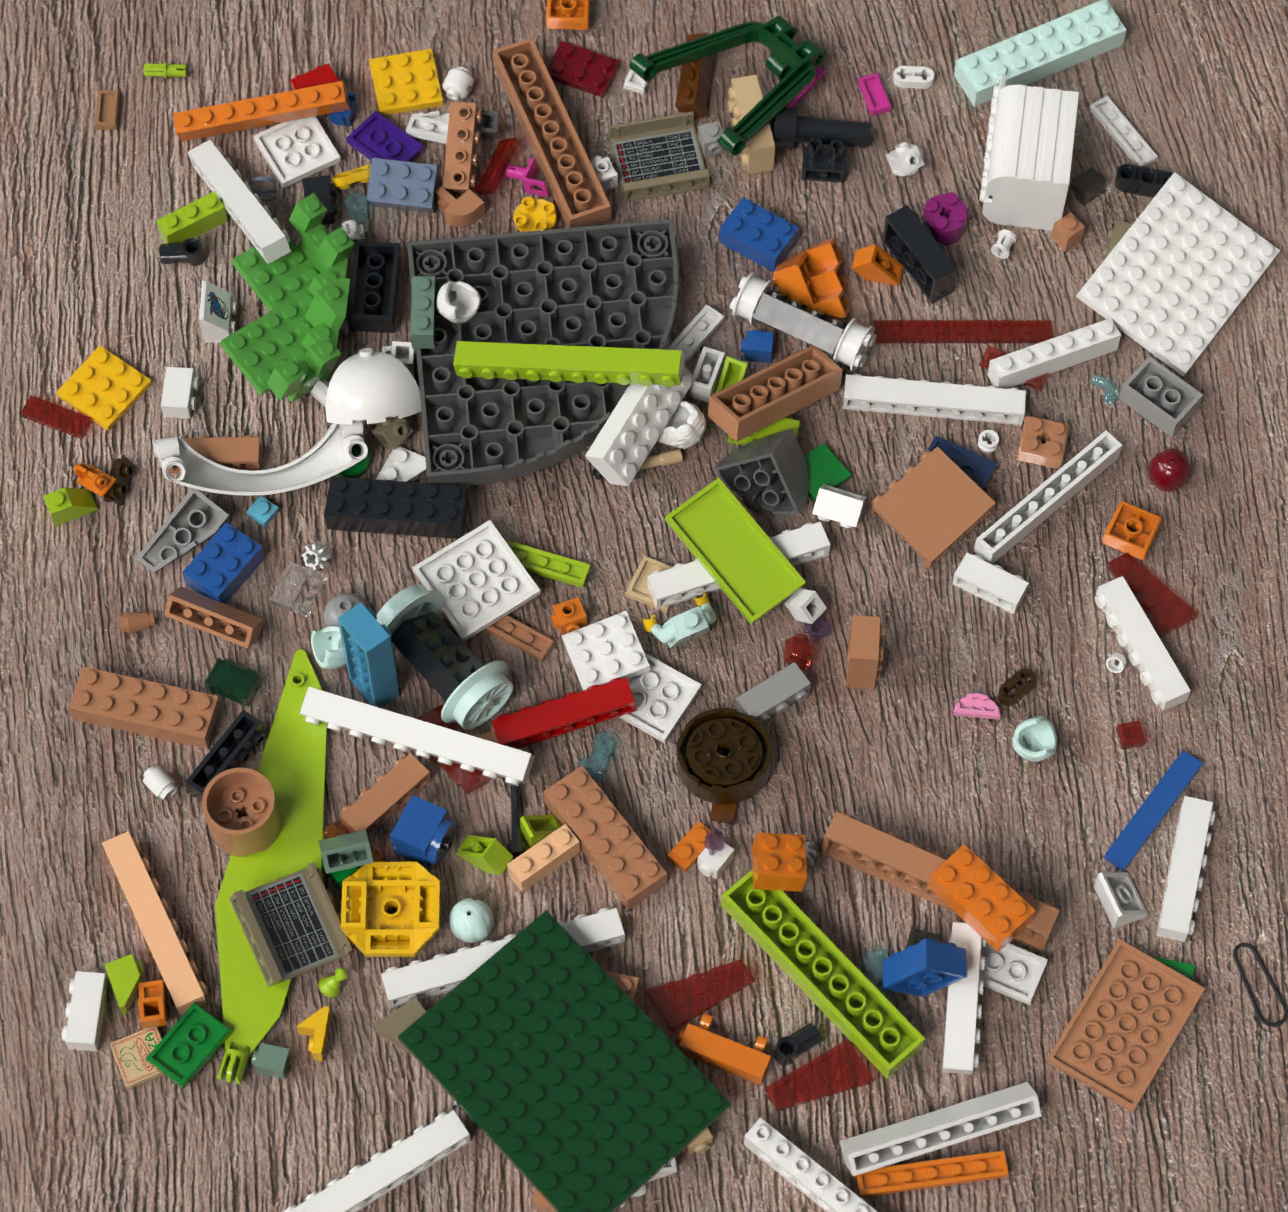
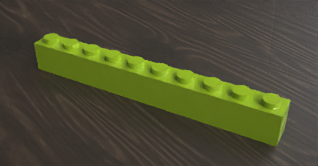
M457 341L453 366L456 375L462 378L483 377L485 379H528L530 381H573L575 383H618L620 385L641 384L643 386L653 384L672 387L674 385L681 386L684 358L682 350Z

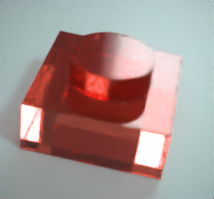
M1140 720L1116 726L1122 750L1145 745L1146 740Z

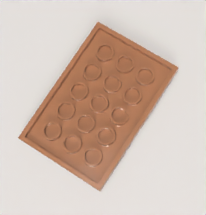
M1119 939L1046 1062L1133 1113L1205 988Z

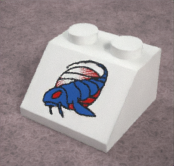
M202 281L199 322L204 343H220L221 340L236 332V323L233 321V315H237V302H233L230 292L207 281Z

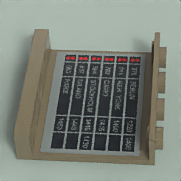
M681 112L676 115L658 116L653 119H640L635 122L617 123L609 126V141L624 203L709 188L710 174L709 170L705 169L694 127V112Z
M314 862L310 863L306 869L247 892H244L243 889L237 891L229 899L268 988L344 958L353 950L352 941L341 930V915L339 912H335L332 905V895L329 890L325 889L322 883L323 875L320 869L315 867Z

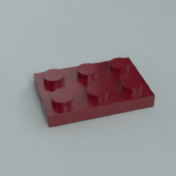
M561 40L547 70L552 81L604 98L620 67V60Z

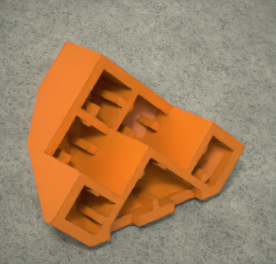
M835 237L794 255L777 266L773 272L774 284L780 288L781 293L788 296L790 300H797L808 305L807 310H819L839 318L846 317L850 312V304L844 293L848 291L846 277L844 274L841 275L840 266L844 265L843 257Z

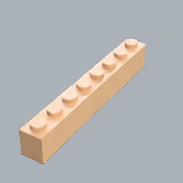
M129 831L103 842L102 845L179 1015H183L194 1002L199 1006L207 1004L204 995L208 994V991L203 981L198 982L195 974L199 972L193 959L188 961L185 955L189 950L184 939L178 940L176 933L179 932V928L174 918L169 920L166 914L170 909L165 898L160 899L157 894L161 890L156 878L150 879L148 872L151 871L146 857L141 859L138 853L142 848L137 837L132 839Z

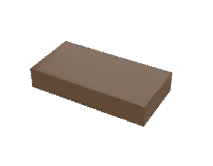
M98 90L95 130H117L120 103L119 90Z

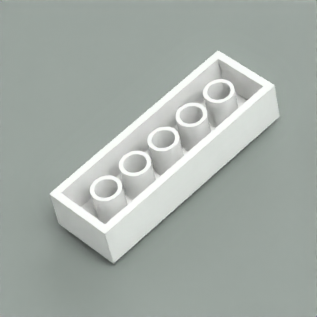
M685 366L683 368L681 386L666 387L653 384L650 386L630 384L585 455L610 484L629 486L695 380V377Z

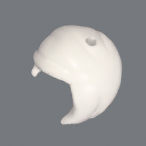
M460 281L445 283L440 288L436 300L439 313L453 323H466L475 316L481 305L479 292L471 285Z

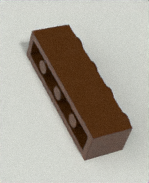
M699 33L687 35L686 42L708 34ZM715 54L682 64L675 103L680 113L694 112V119L705 118Z

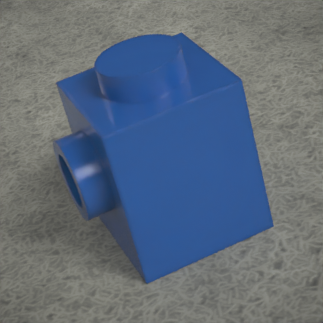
M747 330L746 339L741 340L740 352H745L744 361L771 363L774 333L763 332L762 330Z

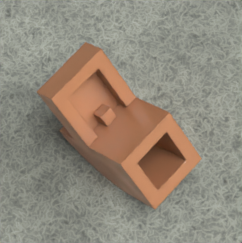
M442 186L435 191L436 205L444 212L445 222L451 226H470L485 215L484 201L470 189L458 199H455Z

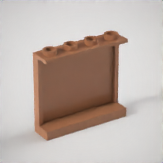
M938 447L933 451L928 450L920 458L921 462L916 466L914 464L905 471V476L900 481L898 479L893 481L888 487L889 491L884 495L879 494L871 503V514L877 513L923 558L922 564L928 570L994 510L996 504Z

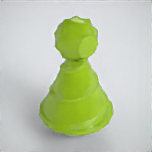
M340 967L335 971V975L322 977L318 983L322 994L329 998L337 997L340 993L341 981L348 977L347 970Z

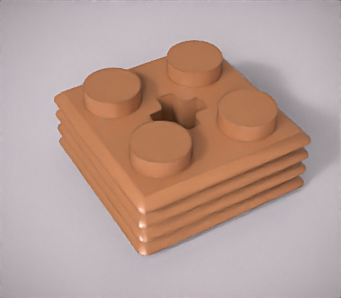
M1025 416L1017 460L1060 469L1070 425L1068 423Z

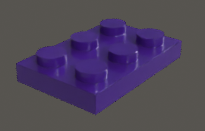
M374 111L346 138L350 146L371 161L372 158L413 162L424 151L422 144L377 111Z

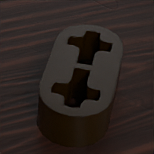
M1027 668L1016 672L999 688L997 696L999 702L1004 706L1015 705L1035 687L1036 674ZM1022 678H1030L1029 683L1024 682L1021 686L1019 685ZM1013 689L1015 690L1012 697H1004L1005 691L1010 693Z

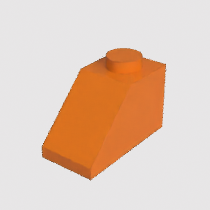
M873 244L856 250L851 269L865 280L898 286L900 285L904 266L878 245Z

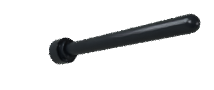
M520 783L519 786L510 784L512 840L509 841L507 850L513 855L512 859L517 858L526 851V845L521 840Z

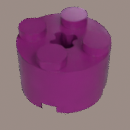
M950 192L936 195L925 203L922 224L931 230L936 242H940L942 245L954 244L961 239L965 231L968 216L967 207L955 193Z

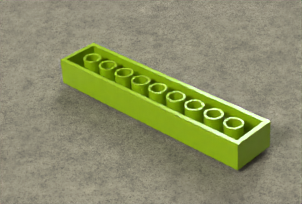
M752 869L722 894L721 906L886 1079H889L923 1049L925 1038L783 891L754 889Z

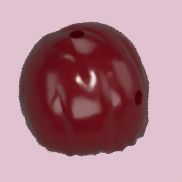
M1169 448L1152 458L1149 464L1148 477L1159 490L1164 492L1176 491L1182 488L1189 480L1192 468L1188 458L1182 451Z

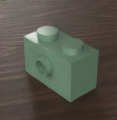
M366 830L319 841L326 874L374 863Z

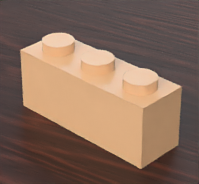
M564 824L508 863V875L523 893L580 853V841L568 826Z

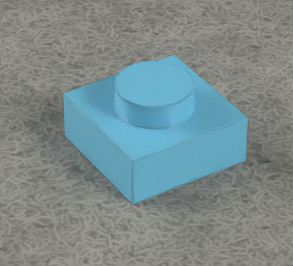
M260 495L246 513L248 517L265 528L278 514L279 508Z

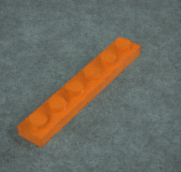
M997 1151L881 1167L856 1175L859 1197L862 1198L1008 1178L1009 1173L1005 1152Z

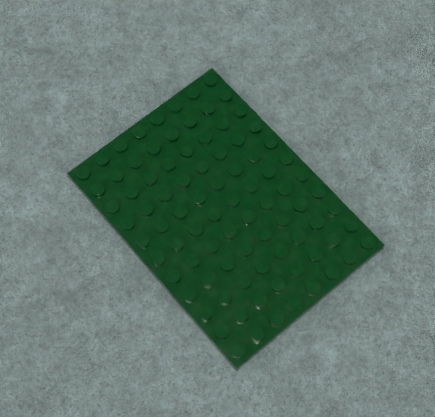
M547 910L398 1035V1040L556 1212H614L731 1107V1103Z

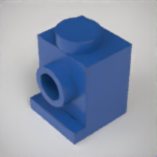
M348 92L350 110L330 113V122L339 126H351L358 107L356 93Z

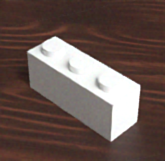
M966 553L957 568L952 583L1012 614H1015L1027 593L1029 585L1021 576L1012 575L1001 566L992 565L984 561L982 557Z
M76 971L75 979L70 981L69 992L72 994L71 1003L68 1002L66 1006V1017L69 1018L67 1026H64L62 1031V1040L65 1041L68 1049L98 1051L109 982L105 973Z

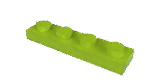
M505 540L527 572L584 588L591 569L590 564Z

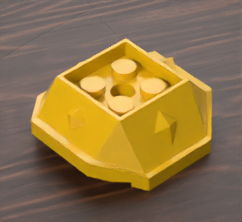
M374 862L363 865L352 876L342 881L341 930L366 957H415L439 931L440 880L432 876L418 862ZM391 907L398 909L394 914L386 913V910Z

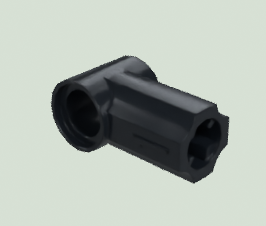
M188 238L183 243H167L159 246L161 264L188 262L192 266H198L206 258L202 244L197 238Z
M810 1022L790 1036L780 1038L774 1051L775 1060L783 1066L792 1064L795 1058L823 1041L820 1031ZM784 1047L789 1048L792 1053L784 1054L780 1049Z

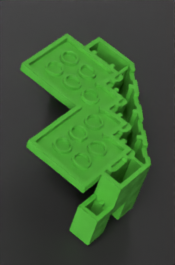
M314 193L297 202L289 218L290 223L302 237L299 245H297L288 234L291 240L288 243L291 250L290 253L267 264L256 248L252 247L233 258L231 262L270 312L220 342L221 347L260 396L272 390L280 401L288 398L291 403L309 393L318 381H327L341 354L337 349L338 334L346 318L350 279L346 278L348 256L354 246V242L342 227L329 234L321 224L327 209Z

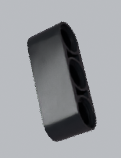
M1123 164L1118 167L1114 184L1116 189L1121 192L1154 198L1173 173L1132 164Z

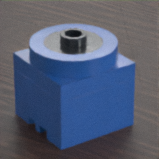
M412 795L390 835L391 841H393V853L412 862H418L426 868L429 867L430 863L438 865L452 846L457 822L448 818L446 809Z

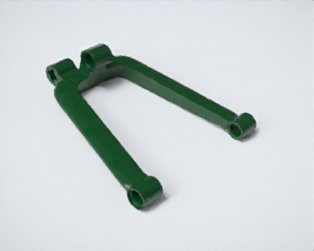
M777 16L764 24L752 21L745 22L651 53L647 56L639 53L632 58L629 68L644 81L648 82L661 71L749 42H759L771 49V55L766 60L765 67L781 81L735 126L726 129L717 139L721 146L733 156H736L744 150L746 142L753 138L813 82L816 77L815 67L820 66L824 62L826 52L810 39L798 45L793 41L797 28L782 16Z

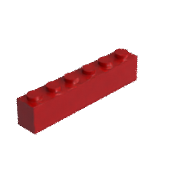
M625 677L614 678L609 683L603 685H592L585 691L578 693L570 692L563 698L556 700L548 699L542 702L541 705L523 707L519 712L501 714L491 721L498 744L519 749L635 712L637 708L628 679Z

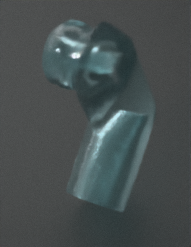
M1095 374L1092 377L1091 384L1102 388L1105 393L1102 397L1103 401L1106 404H1112L1118 398L1113 382Z

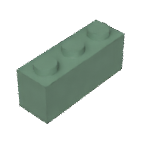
M412 276L410 332L412 349H435V276Z

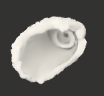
M681 401L657 441L683 449L698 443L706 429L704 414L696 405L687 401Z

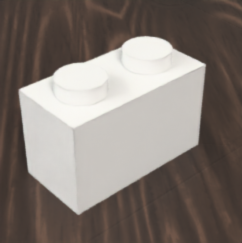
M703 347L693 373L695 380L689 388V397L709 403V398L716 390L724 367V352Z
M166 367L161 400L163 417L191 418V411L196 408L194 391H198L199 378L195 377L193 368Z
M823 484L819 488L812 514L818 515L817 518L822 521H837L840 526L845 528L857 527L860 523L867 497Z

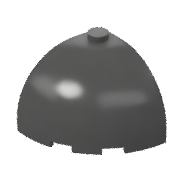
M792 429L771 434L745 444L723 458L714 468L722 482L742 497L744 503L759 510L762 508L778 515H792L800 513L806 504L809 490L808 471L802 450Z

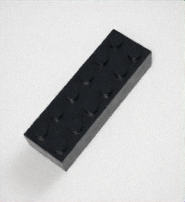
M332 476L324 518L327 530L459 539L464 536L469 505L467 486Z

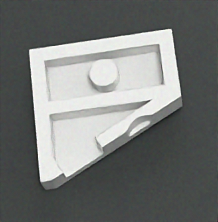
M433 111L427 114H412L406 128V133L411 137L447 144L449 113L440 114L439 111Z
M398 446L392 450L376 479L414 482L421 473L426 471V459L424 456Z

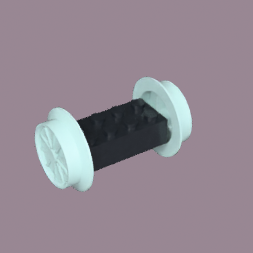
M421 585L409 586L394 595L376 615V620L380 625H386L391 632L392 651L396 652L399 650L446 701L441 713L442 720L448 724L458 722L465 730L477 728L491 719L505 705L513 692L514 686L507 678L508 664L502 660L491 662L485 666L480 663L438 616L444 605L443 594L435 590L427 592Z

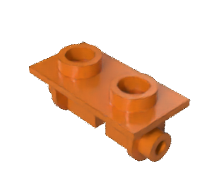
M84 463L74 466V473L79 477L76 482L102 498L116 481L114 477L91 464L88 467Z

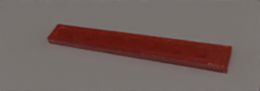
M873 320L874 334L877 335L875 343H1041L1052 339L1051 320Z

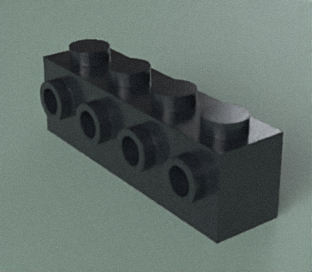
M242 710L185 781L188 793L202 802L205 788L216 775L228 769L238 768L240 764H244L250 756V751L255 745H260L265 737L262 721Z

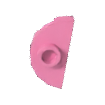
M981 693L967 694L966 697L956 703L953 712L955 716L1000 720L1001 717L1000 709L996 706L995 702L989 699L988 695Z

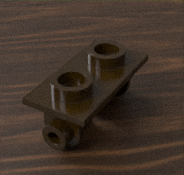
M122 455L121 459L118 458L112 463L109 475L114 477L116 481L103 498L106 502L116 500L121 506H123L128 494L129 485L136 467L125 455Z

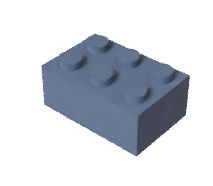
M372 158L366 201L370 206L434 213L436 204L435 191L438 189L440 170L437 165Z

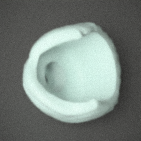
M329 626L321 630H314L311 635V646L319 666L329 670L344 667L346 661L339 626Z
M1036 716L1018 724L1014 731L1012 745L1017 754L1022 758L1038 762L1054 755L1057 749V735L1054 726L1048 719L1043 716Z
M472 898L462 899L453 906L450 912L449 924L451 931L456 938L463 942L475 943L484 941L494 929L492 911L482 901L473 900Z

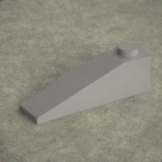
M191 488L136 559L155 573L215 534L229 517V514L201 491Z

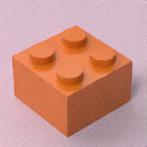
M757 832L751 846L753 888L801 892L807 880L805 835Z

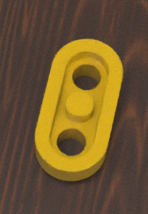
M364 165L334 175L331 178L334 187H339V190L351 187V183L357 181L360 183L368 182L371 165Z

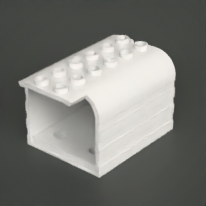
M1002 74L999 85H994L982 188L979 201L983 202L982 213L987 220L999 225L1052 231L1054 223L1062 218L1069 186L1079 92L1026 85H1009L1005 87L1006 75Z

